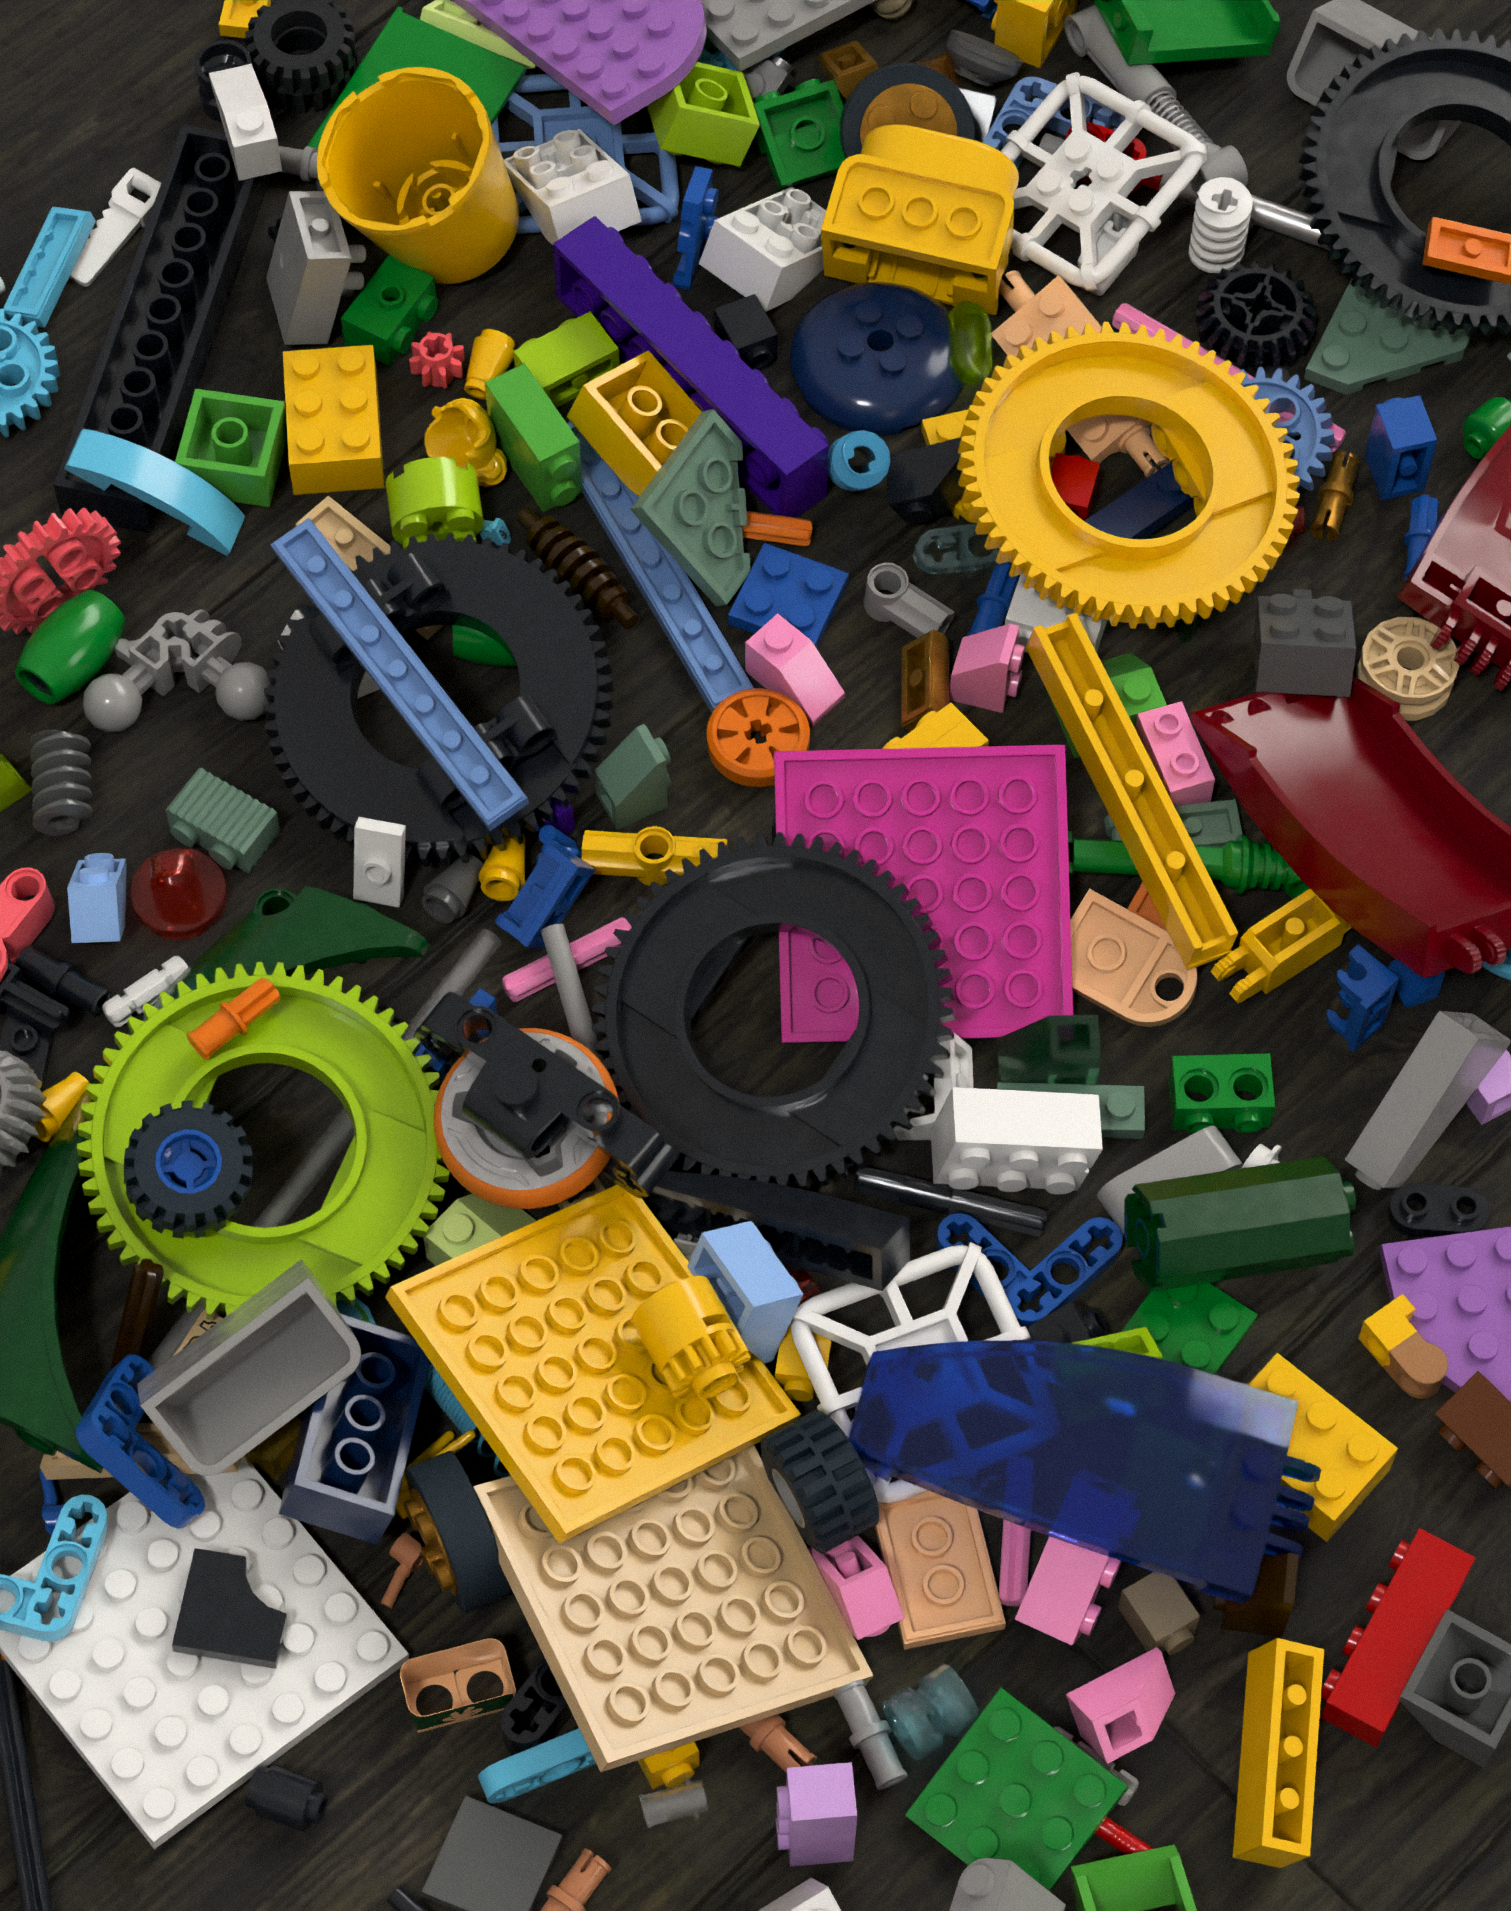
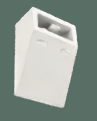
M580 129L562 131L556 134L551 141L538 146L520 148L513 156L504 159L512 184L544 237L552 245L593 216H596L607 228L613 227L617 231L642 222L630 174Z
M789 187L716 219L699 264L744 297L755 294L766 312L793 299L824 269L821 227L826 210L813 202L804 191ZM842 242V244H843L845 247H848V246L850 245V244H847V243H843V242Z

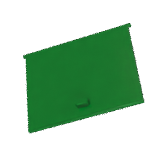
M398 6L307 146L319 147L326 124L337 107L353 91L358 95L369 86L380 81L378 76L386 72L408 67H425L452 74L474 91L483 104L492 126L526 73L527 68L402 12L403 8Z

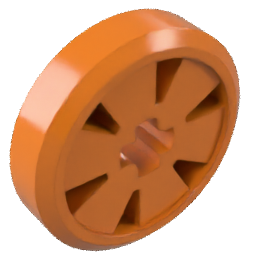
M754 688L742 690L728 696L714 709L707 724V750L713 765L726 778L741 785L750 787L775 785L774 751H809L810 728L805 713L791 698L774 690ZM760 731L762 737L766 735V742L756 744L755 738L751 739V733Z

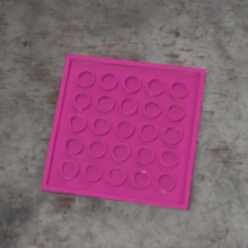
M1065 745L774 751L776 834L777 832H782L787 839L788 846H791L797 833L803 834L807 842V848H810L816 837H822L826 843V853L835 842H839L845 849L844 859L854 849L858 850L863 857L861 867L869 860L874 859L880 867L877 876L889 870L895 877L892 888L903 883L910 892L905 901L917 898L922 906L917 916L928 914L933 925L926 932L937 931L942 940L933 950H945L949 959L939 968L950 969L953 975V980L942 987L953 989L956 996L955 1000L944 1004V1006L954 1010L956 1019L944 1023V1026L950 1028L961 1039L1074 1036ZM778 932L781 1043L847 1042L857 1028L859 1017L858 990L850 967L836 951L817 939L799 933Z

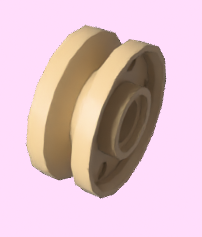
M1396 617L1383 621L1369 632L1361 650V658L1356 668V677L1400 704L1399 713L1407 721H1417L1433 716L1445 706L1459 670V664L1454 661L1457 648L1451 637L1444 646L1436 650L1430 646V643L1439 627L1418 617Z

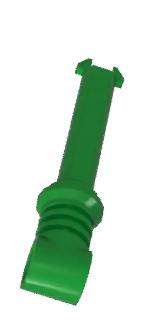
M1068 831V847H1070L1069 878H1072L1073 871L1139 875L1123 841L1072 838V831ZM1238 835L1236 840H1228L1222 847L1194 845L1211 880H1220L1225 887L1233 888L1235 894H1243L1247 889H1255L1256 885L1260 890H1266L1269 885L1270 890L1276 891L1281 886V889L1294 899L1310 889L1268 842H1262L1259 847L1258 842L1250 841L1245 835Z

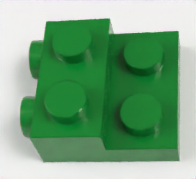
M811 79L797 85L794 92L780 96L779 91H772L754 100L755 103L753 105L760 124L755 138L761 154L767 155L779 191L838 173L842 162L846 160L842 151L839 134L840 119L844 106L833 80L820 83L819 79Z

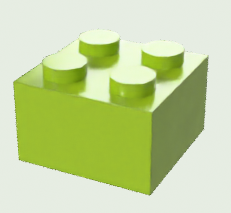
M696 62L689 74L675 88L647 105L661 150L677 156L684 154L706 159L714 164L725 163L740 167L760 126L743 72Z

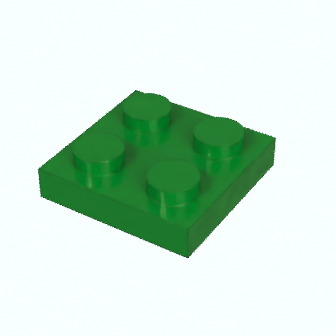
M1204 1283L1150 1292L1121 1332L1147 1327L1162 1354L1163 1373L1201 1398L1254 1326L1258 1314L1214 1285Z

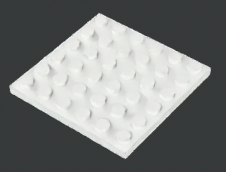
M245 1456L241 1459L238 1472L219 1473L213 1476L185 1474L200 1489L204 1496L205 1508L201 1514L184 1528L177 1529L165 1523L131 1492L106 1508L109 1523L108 1532L75 1624L66 1637L55 1642H48L0 1630V1654L4 1656L11 1668L154 1849L252 1778L259 1766L267 1767L409 1660V1653L302 1524L296 1519L278 1514L282 1500ZM93 1518L77 1529L74 1542L82 1545L81 1536L85 1526L88 1523L96 1524L93 1522ZM195 1548L245 1556L247 1563L246 1577L253 1593L268 1607L287 1613V1623L277 1669L173 1652V1638ZM46 1551L12 1574L11 1577L35 1583ZM66 1556L56 1561L52 1571L61 1579H71L80 1573L82 1563L75 1557ZM0 1590V1613H4L12 1608L15 1603V1597L6 1590ZM52 1590L54 1599L49 1611L44 1613L38 1612L41 1614L42 1622L45 1625H50L53 1618H63L60 1616L58 1609V1600L61 1594Z

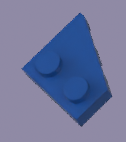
M695 166L683 199L681 226L677 251L682 252V256L673 276V286L677 288L691 289L714 221L719 218L713 216L718 202L719 190L713 188V173L711 169Z

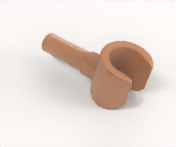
M403 1533L395 1541L389 1552L390 1556L400 1563L380 1604L392 1609L410 1573L415 1572L424 1563L420 1549L423 1546L408 1533Z

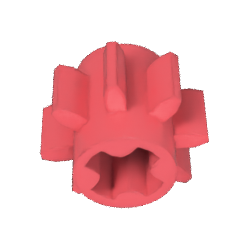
M427 332V335L420 343L412 342L413 357L409 359L410 372L415 375L421 373L424 387L431 385L447 388V384L454 377L462 378V362L465 361L463 345L453 347L451 333L444 335Z

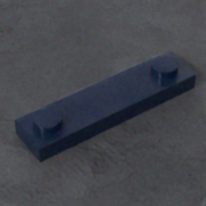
M1171 462L1086 519L1085 522L1098 530L1117 537L1145 539L1194 505V498H1191L1189 494H1185L1181 490L1180 485L1175 480Z

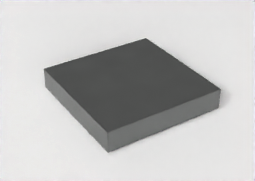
M465 1795L423 1887L422 1896L455 1911H532L561 1847L563 1835Z

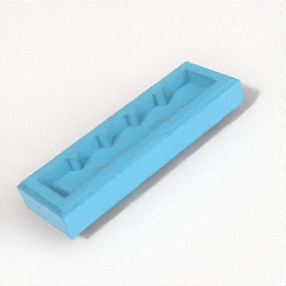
M52 206L3 307L8 321L17 313H20L24 325L35 321L37 327H46L96 222L91 212Z

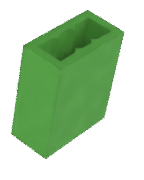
M524 363L485 382L487 413L494 425L497 446L503 451L507 461L542 512L555 506H564L573 501L577 495L583 493L580 441Z

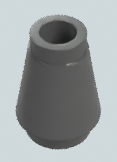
M472 854L469 856L468 863H462L460 857L424 887V896L421 902L425 911L431 917L443 923H451L455 918L462 917L479 883L478 875L483 863Z

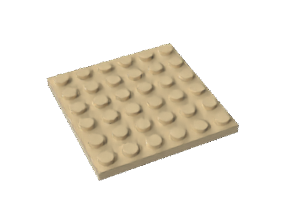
M754 1445L560 1544L512 1476L473 1486L495 1539L499 1553V1564L600 1772L832 1697L840 1687L856 1680L862 1679L865 1685H867L874 1676L793 1519L769 1481L763 1461Z

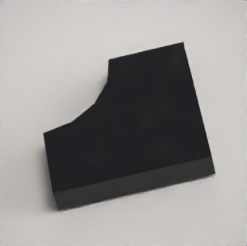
M195 1548L173 1638V1652L277 1669L287 1623V1613L268 1607L253 1593L246 1577L247 1563L245 1556Z

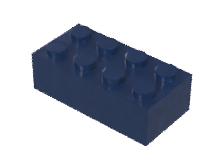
M341 1314L358 1340L361 1349L360 1362L352 1374L304 1410L278 1514L377 1545L395 1514L430 1360L412 1336Z

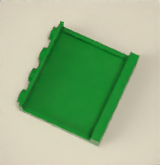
M1093 0L1127 65L1265 56L1270 54L1274 39L1280 31V17L1273 9L1269 0Z

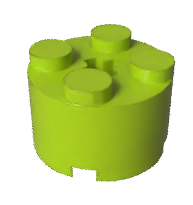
M430 457L411 461L403 465L404 473L395 479L393 472L387 477L386 492L392 535L398 543L403 545V549H407L410 537L415 536L418 542L427 541L429 534H434L436 541L445 540L448 533H453L456 541H464L467 534L473 536L474 542H477L476 535L482 530L484 521L477 472L472 465L467 463V469L456 466V459Z

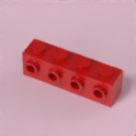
M1419 1528L1411 1544L1403 1539L1401 1540L1388 1566L1396 1571L1389 1586L1378 1583L1365 1608L1373 1616L1365 1630L1357 1625L1355 1626L1342 1651L1343 1654L1350 1657L1343 1672L1340 1673L1332 1669L1321 1689V1698L1326 1701L1321 1719L1375 1748L1378 1747L1401 1703L1399 1697L1445 1611L1451 1609L1476 1557Z

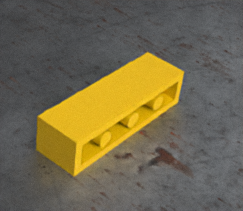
M1276 1638L1248 1652L1233 1858L1282 1868L1310 1857L1324 1649Z

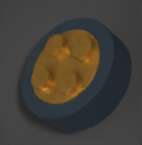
M898 63L875 70L856 85L843 107L839 133L842 151L847 159L850 156L860 154L867 134L873 129L884 125L915 126L974 140L975 128L969 103L961 90L950 79L924 65Z
M447 1451L406 1468L405 1474L411 1499L403 1502L414 1530H419L426 1546L420 1548L430 1575L432 1577L436 1576L442 1591H450L463 1614H468L510 1595L509 1584L499 1564V1553L495 1539L476 1493L454 1453Z

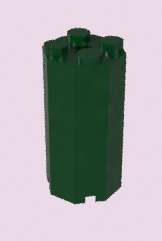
M1324 1156L1135 1184L1132 1188L1134 1193L1128 1194L1124 1199V1236L1127 1248L1137 1246L1140 1260L1131 1261L1133 1272L1148 1292L1337 1263L1340 1258L1352 1256L1354 1253V1239L1350 1230V1211H1354L1356 1206L1355 1191L1349 1181H1341L1339 1172L1334 1168L1331 1161L1327 1160Z

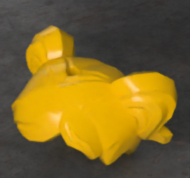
M466 398L455 399L442 407L435 406L432 409V416L435 420L427 428L424 439L427 455L429 457L456 459V466L467 469V463H469L476 469L478 485L494 487L502 482L508 470L507 458L503 451L496 447V432L487 412L477 402Z

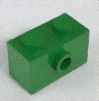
M388 255L341 317L344 345L348 347L373 345L375 360L390 367L399 353L404 354L408 351L413 342L415 332L423 321H430L437 310L438 298L436 297L434 277L419 269L404 265Z

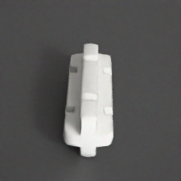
M173 956L161 964L163 968L161 971L157 969L152 970L124 989L125 995L120 997L117 994L106 1001L102 1008L110 1023L115 1027H121L128 1022L133 1012L142 1013L145 1003L153 1005L160 997L159 993L166 991L188 968L184 960L179 956Z

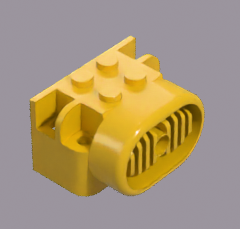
M892 124L873 129L865 137L861 153L848 157L838 169L821 227L824 276L858 284L865 282L903 284L925 292L940 303L996 315L998 310V290L1002 276L1007 269L1008 255L1013 240V200L1019 182L1017 167L1011 159L999 150L976 140L909 125ZM842 242L856 246L853 248H847L842 244ZM972 272L986 276L983 278H977L973 276Z

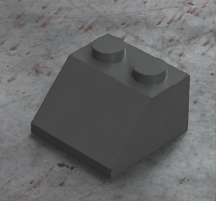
M1447 1609L1404 1687L1399 1701L1437 1742L1481 1767L1485 1766L1496 1749L1511 1720V1644Z

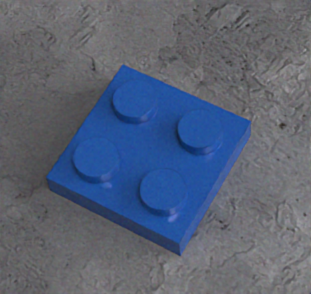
M764 543L728 614V625L755 634L778 613L809 638L817 648L847 588L849 573Z

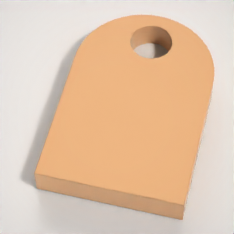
M1089 888L1070 919L1072 991L1134 1025L1144 1027L1160 1026L1178 1018L1189 1007L1195 996L1198 981L1197 968L1187 971L1168 931ZM1165 978H1176L1184 986L1181 996L1173 1001L1161 999L1156 994L1158 983Z

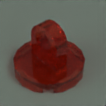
M185 848L161 851L144 861L133 876L130 889L135 916L141 924L143 922L146 927L151 929L152 933L162 938L179 940L198 936L209 929L208 925L214 922L216 917L218 920L224 912L228 895L222 870L213 859L197 850Z

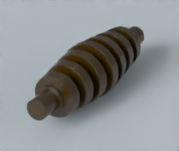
M529 507L523 509L518 514L517 521L528 531L525 538L527 545L532 551H535L536 557L542 560L547 571L551 569L557 571L560 580L558 584L566 580L570 583L573 591L571 596L580 594L584 606L594 610L595 614L603 620L615 618L625 629L632 628L638 622L639 616L627 605L630 599L628 591L624 586L620 585L618 578L610 571L608 565L600 558L599 553L593 547L587 545L578 536H574L573 532L565 526H560V523L551 516L540 518Z

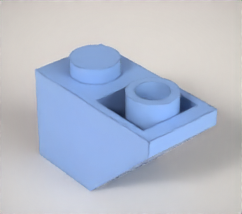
M109 853L87 855L84 857L85 860H78L67 887L71 942L120 941L125 929L126 859H114L113 855Z

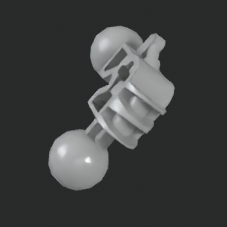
M202 609L193 612L189 616L183 613L172 612L160 617L155 625L140 639L133 641L126 639L118 640L115 646L116 655L131 665V667L123 675L118 673L104 674L91 681L84 691L82 706L85 716L95 728L105 732L123 731L133 725L140 716L142 707L141 695L149 687L164 697L175 686L174 673L185 672L187 684L198 693H201L209 684L216 687L215 696L217 703L227 716L239 721L255 720L265 714L263 706L271 704L264 694V688L274 685L270 683L265 669L252 662L231 664L241 647V637L238 633L226 632L224 623L219 620H210L208 612Z

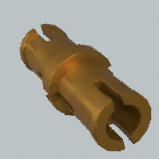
M1339 451L1333 455L1327 481L1319 488L1317 499L1320 503L1310 527V533L1319 540H1322L1326 525L1327 529H1329L1326 541L1331 542L1338 539L1345 510L1352 506L1354 500L1352 488L1357 472L1361 467V460L1351 452L1345 468V465L1342 463L1346 451Z

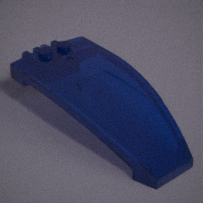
M962 1341L917 1345L873 1352L867 1364L847 1435L864 1467L886 1482L892 1476L1022 1527L1132 1565L1192 1583L1195 1590L1240 1604H1244L1253 1595L1263 1553L1271 1555L1294 1553L1299 1554V1559H1301L1303 1547L1300 1544L1268 1532L1271 1523L1291 1530H1307L1310 1518L1299 1511L1312 1510L1315 1498L1305 1492L1281 1485L1282 1475L1312 1483L1319 1481L1321 1473L1320 1467L1287 1455L1299 1401L1205 1371L1146 1355L1103 1347L1049 1341Z

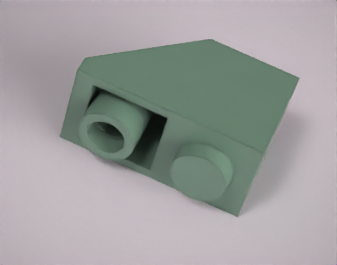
M645 724L636 727L595 769L596 795L617 830L668 808L667 788L671 787V780L667 772V764L671 763V758L663 740L660 737L653 739Z

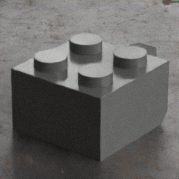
M1293 589L1292 596L1288 594L1258 596L1253 635L1256 692L1350 697L1356 654L1351 601H1344L1332 596L1313 599L1312 592L1308 589Z

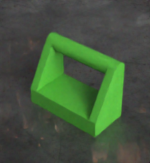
M1175 1845L1071 1866L1077 1911H1144L1176 1904L1179 1911H1197L1184 1867Z

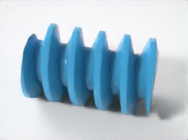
M865 430L853 431L834 441L829 448L828 475L832 482L841 489L860 491L871 488L880 483L888 473L891 462L889 449L884 440L875 433ZM853 449L861 451L867 460V463L861 466V474L853 471L848 464V459L854 457Z

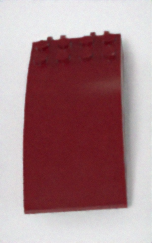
M1353 675L1350 697L1258 692L1191 712L1192 724L1243 808L1260 831L1300 879L1330 909L1361 935L1423 978L1436 976L1452 968L1462 970L1463 973L1471 974L1482 968V961H1486L1487 965L1493 966L1506 960V950H1511V827L1484 807L1427 749L1400 715V704Z

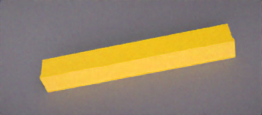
M1077 613L1067 616L1066 621L1047 628H1043L1042 625L1033 627L1029 643L1026 644L1025 648L1187 971L1227 956V954L1232 952L1231 948L1238 935V931Z

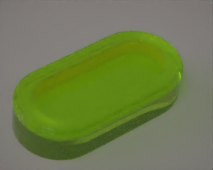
M962 301L947 314L950 332V360L959 380L963 383L974 385L984 379L992 370L991 323L988 315L979 305L970 301Z

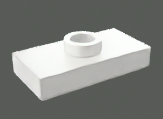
M358 817L354 827L353 899L400 908L404 898L406 825Z

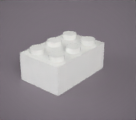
M952 1087L931 1128L933 1183L949 1184L951 1188L958 1190H967L976 1186H994L1004 1192H1017L1025 1188L1046 1189L1051 1194H1067L1074 1190L1078 1191L1089 1173V1168H1092L1103 1150L1099 1095Z

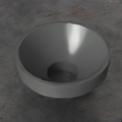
M951 30L949 33L946 47L950 59L955 66L954 72L978 84L993 87L995 83L1008 80L1017 75L1019 68L1023 64V59L992 42L958 30Z

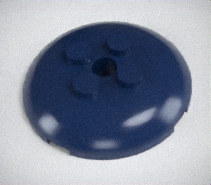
M865 282L844 287L827 295L808 311L793 336L790 366L792 377L795 378L798 387L803 393V400L824 420L851 432L865 430L878 436L901 434L903 428L922 423L923 419L941 416L951 408L961 394L967 379L969 352L965 335L957 320L935 298L923 291L903 284Z

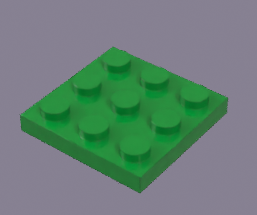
M1000 1688L905 1816L968 1866L982 1858L1011 1860L1048 1891L1052 1892L1129 1789V1786L1005 1689Z

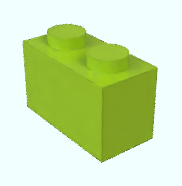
M590 311L578 318L566 320L557 329L539 338L527 340L520 348L514 350L515 368L524 363L557 408L576 398L584 384L618 367L619 348Z

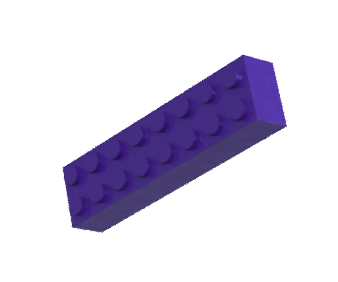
M593 216L553 243L556 297L577 318L591 311L619 348V360L622 363L649 350L701 411L714 409L742 441L743 461H738L739 480L774 515L797 518L827 497L829 443L824 434L818 428H811L799 417V413L793 403L787 398L781 399L770 388L767 379L759 370L751 369L741 360L734 345L728 340L722 341L711 330L706 318L698 311L693 312L682 301L680 294L670 283L664 284L653 273L649 262L642 255L636 256L625 245L623 238L615 228H607L596 216Z

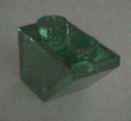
M1098 1014L1047 1016L998 1038L999 1082L1097 1084L1101 1063Z

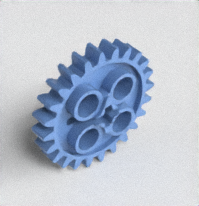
M1259 367L1254 379H1249L1244 369L1240 370V372L1243 371L1246 374L1242 383L1243 387L1255 384L1259 387L1254 399L1268 398L1270 400L1266 413L1279 414L1289 412L1294 415L1287 422H1278L1275 428H1286L1288 434L1283 443L1293 444L1294 449L1291 456L1294 457L1293 460L1298 462L1293 475L1300 477L1297 488L1302 486L1312 491L1314 487L1310 475L1324 477L1325 468L1320 461H1332L1333 458L1332 450L1327 446L1335 443L1334 431L1328 429L1333 426L1331 413H1323L1326 410L1325 399L1323 397L1314 399L1315 390L1312 384L1300 390V378L1297 374L1291 377L1287 383L1284 382L1282 369L1280 368L1275 371L1272 378H1266L1263 367ZM1296 436H1300V437H1301V438H1300L1299 440H1297V441H1295V440L1293 439V438H1295Z

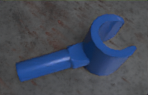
M40 1470L39 1475L44 1494L42 1517L45 1522L46 1532L52 1535L64 1504H58L54 1480H46L43 1472Z

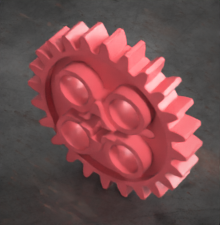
M71 508L67 509L61 519L55 513H52L47 524L42 526L40 522L35 521L31 533L27 535L20 531L17 534L19 542L15 545L5 544L3 546L7 554L4 557H0V626L5 632L12 628L16 634H19L26 627L30 633H33L49 613L63 602L86 590H94L96 585L107 584L108 579L104 573L116 569L117 566L112 560L121 555V552L117 549L121 541L116 536L117 532L105 517H101L96 510L90 514L86 508H82L77 514ZM43 555L65 581L62 586L57 587L36 561L39 556Z

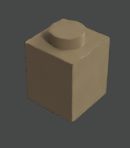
M1166 1565L1122 1590L1118 1609L1147 1652L1157 1647L1161 1652L1166 1651L1168 1655H1173L1193 1642L1195 1639L1193 1634L1196 1632L1200 1615Z

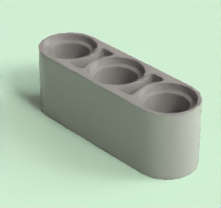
M1212 1125L1197 1131L1116 1176L1099 1190L1097 1198L1113 1222L1119 1226L1124 1236V1199L1128 1194L1134 1193L1132 1188L1135 1184L1241 1169L1243 1163L1218 1128Z

